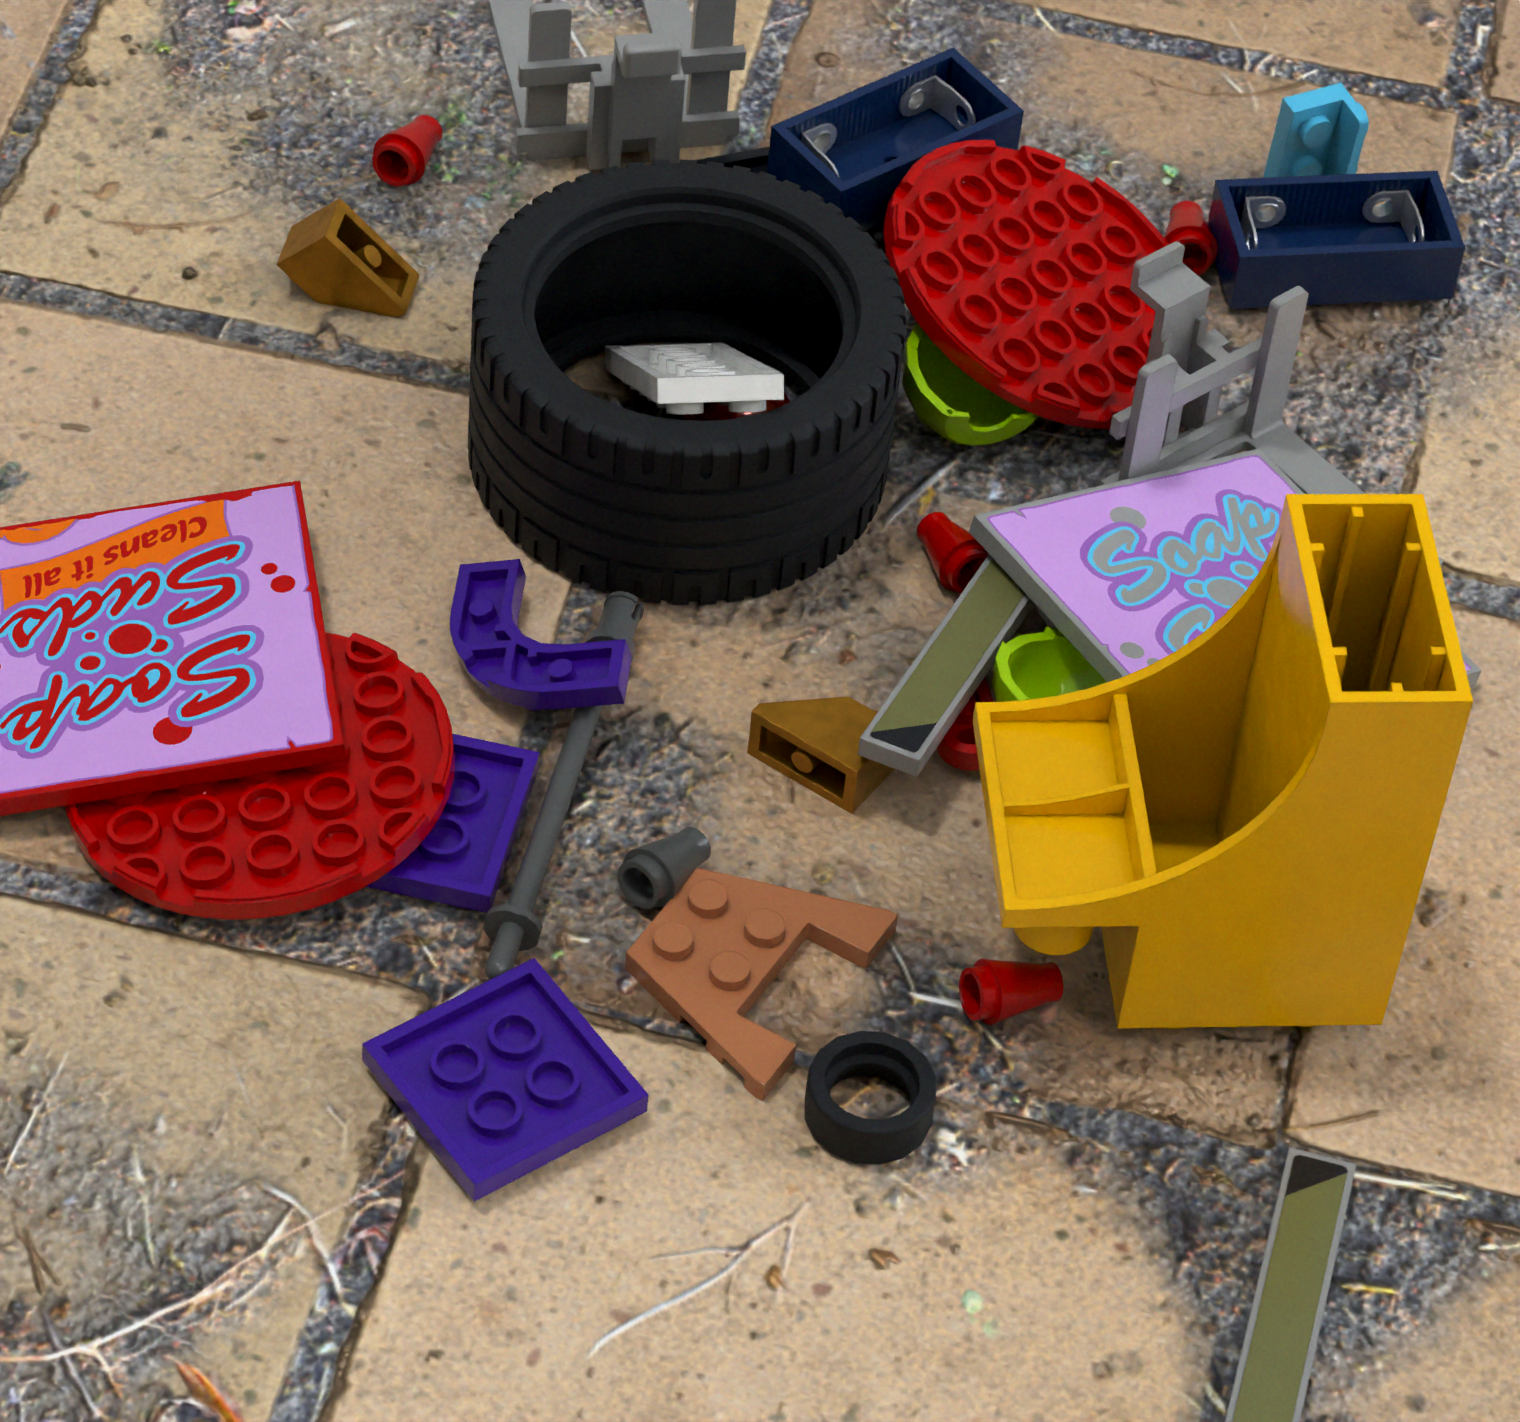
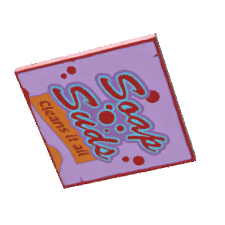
M300 481L0 527V816L346 760Z

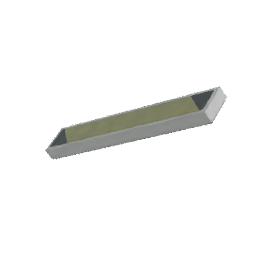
M990 554L981 564L860 737L859 756L917 777L995 663V657L1002 641L1005 643L1010 641L1035 603Z
M1289 1147L1225 1422H1300L1356 1164Z

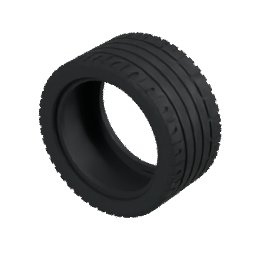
M653 160L652 164L644 165L643 161L627 163L623 168H618L617 165L603 168L600 170V173L595 175L589 172L577 176L572 183L565 181L555 186L553 192L549 193L546 191L534 198L532 205L526 204L514 214V219L510 218L499 229V234L493 237L487 246V251L481 258L479 270L476 272L474 280L468 460L474 485L479 491V497L488 510L490 509V515L498 526L504 527V532L516 544H522V549L535 559L540 557L542 564L553 571L558 572L561 570L565 572L566 578L580 584L583 581L590 584V588L604 593L608 590L628 592L636 597L644 598V602L658 604L661 603V600L671 601V605H689V602L709 605L717 604V600L725 599L729 603L742 601L744 596L751 595L753 598L769 594L773 588L779 591L794 585L796 579L803 581L816 574L818 567L824 569L837 560V554H844L854 544V539L857 540L864 533L868 523L872 521L878 510V504L881 503L887 480L906 335L907 316L906 307L904 306L905 299L895 270L890 267V261L881 249H877L878 244L867 232L862 233V227L850 216L845 218L844 212L831 202L828 204L824 203V199L812 191L804 192L799 185L788 180L781 182L776 180L774 175L761 171L759 174L752 173L750 168L736 165L733 168L723 167L724 163L707 161V164H697V160H680V163H670V160ZM661 341L691 343L723 342L781 371L805 393L779 408L747 417L710 421L677 420L642 414L613 405L586 392L572 382L563 372L578 361L604 351L605 346Z

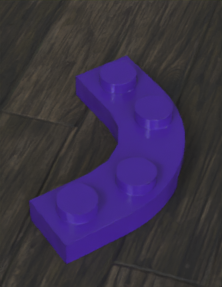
M520 559L460 565L451 607L450 633L465 672L479 688L503 702L521 706L532 711L625 703L632 659L626 639L576 644H548L533 640L523 635L518 628L519 613L526 581V574Z

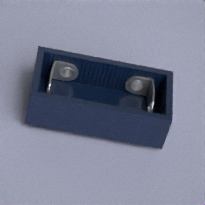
M950 48L772 125L767 173L776 176L778 181L788 180L799 185L804 192L812 191L821 196L826 204L831 202L844 212L845 218L850 216L862 227V232L884 223L888 203L894 190L910 168L931 151L951 143L967 140H994L997 147L1018 150L1024 110L956 49Z
M1437 170L1215 180L1207 225L1217 242L1218 252L1215 263L1229 309L1269 307L1273 298L1296 286H1301L1309 293L1306 306L1453 298L1465 245ZM1381 201H1386V202H1385L1384 204H1382V205H1376L1377 203H1379V202H1381ZM1271 206L1266 210H1259L1262 207Z

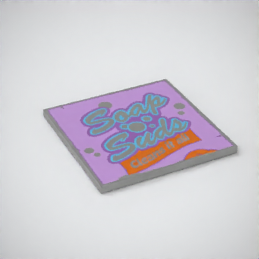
M1259 448L976 514L973 517L969 533L1106 682H1110L1145 668L1172 654L1201 635L1219 620L1245 593L1261 570L1277 533L1286 494L1305 493ZM1461 651L1469 686L1473 688L1478 681L1481 670Z

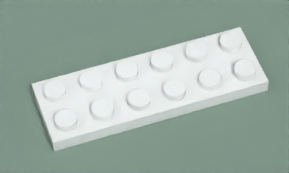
M723 342L605 346V370L621 379V384L630 385L631 390H637L638 395L646 396L647 401L656 402V407L666 408L667 414L686 415L704 413V402H718V405L728 406L730 412H761L767 410L766 400H784V374Z

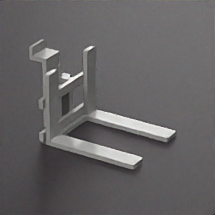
M488 0V8L519 125L515 133L516 152H526L528 161L586 156L590 170L616 165L620 168L621 153L649 151L651 161L670 160V163H679L680 148L727 144L728 136L739 135L740 126L738 110L727 111L730 71L745 70L746 58L744 45L733 46L736 0H694L693 19L687 0H640L649 33L615 36L614 55L570 58L572 11L568 2L534 4L533 0ZM590 82L588 123L566 124L568 84Z
M1173 242L1136 261L1133 268L1130 290L1156 313L1147 361L1138 372L1132 405L1114 414L1111 420L1109 433L1116 440L1126 436L1121 467L1118 472L1101 480L1100 485L1229 456L1241 450L1250 451L1260 448L1305 494H1365L1282 421L1309 293L1301 286H1296L1273 298L1269 304L1263 336L1232 353H1228L1230 347L1229 340L1215 328L1206 332L1209 319L1205 317L1211 286L1182 262L1185 247L1180 242ZM1256 367L1249 401L1217 418L1223 384ZM1182 423L1188 430L1178 435L1179 426ZM1439 557L1440 565L1442 566V559Z

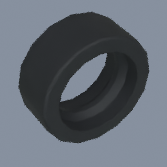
M857 1031L839 1036L817 1052L808 1069L804 1119L813 1138L835 1156L859 1164L881 1165L905 1158L922 1145L932 1125L936 1101V1075L927 1057L904 1039L886 1032ZM857 1076L878 1077L895 1084L907 1094L910 1106L901 1114L885 1119L861 1118L846 1112L835 1103L830 1096V1089L840 1081Z

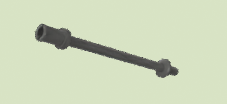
M623 591L612 592L605 599L604 609L597 628L589 633L585 643L626 639L632 655V662L635 654V645L632 640L638 623L643 616L644 605L642 603L635 605L638 598L631 593ZM603 705L575 708L508 903L496 905L487 912L483 928L488 938L494 942L485 966V973L489 980L513 969L519 951L530 950L539 943L542 924L532 912Z

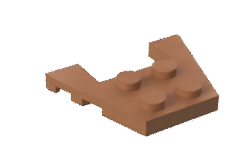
M696 868L675 897L668 901L626 952L625 969L679 1023L686 1020L707 1041L706 1050L721 1065L729 1062L745 1078L744 1087L755 1098L763 1101L794 1062L796 1044L745 1018L746 1013L805 940H810L840 957L867 969L896 932L898 914L886 909Z

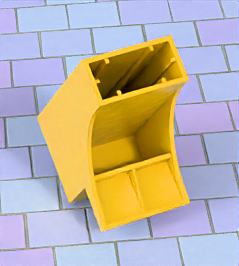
M1286 494L1272 548L1255 579L1245 593L1219 620L1179 650L1145 668L1088 689L1023 701L975 702L973 727L1002 928H1014L1016 935L1026 946L1047 955H1066L1078 951L1090 940L1093 928L1101 927L1117 1028L1181 1029L1186 1027L1382 1025L1473 704L1423 494Z

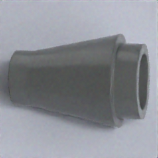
M686 827L677 834L630 850L625 855L623 864L618 870V883L621 891L632 904L639 908L664 907L670 899L675 897L694 870L709 859L711 847L708 839L700 830L694 827Z

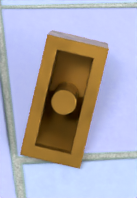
M341 198L291 226L276 264L317 303L396 318L407 312L420 276L411 265Z
M849 696L759 703L751 712L747 754L851 814L895 770L858 755L860 737L878 711L866 707Z

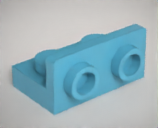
M1342 83L1282 99L1263 178L1356 174L1365 134L1369 127V120L1364 107L1354 100Z

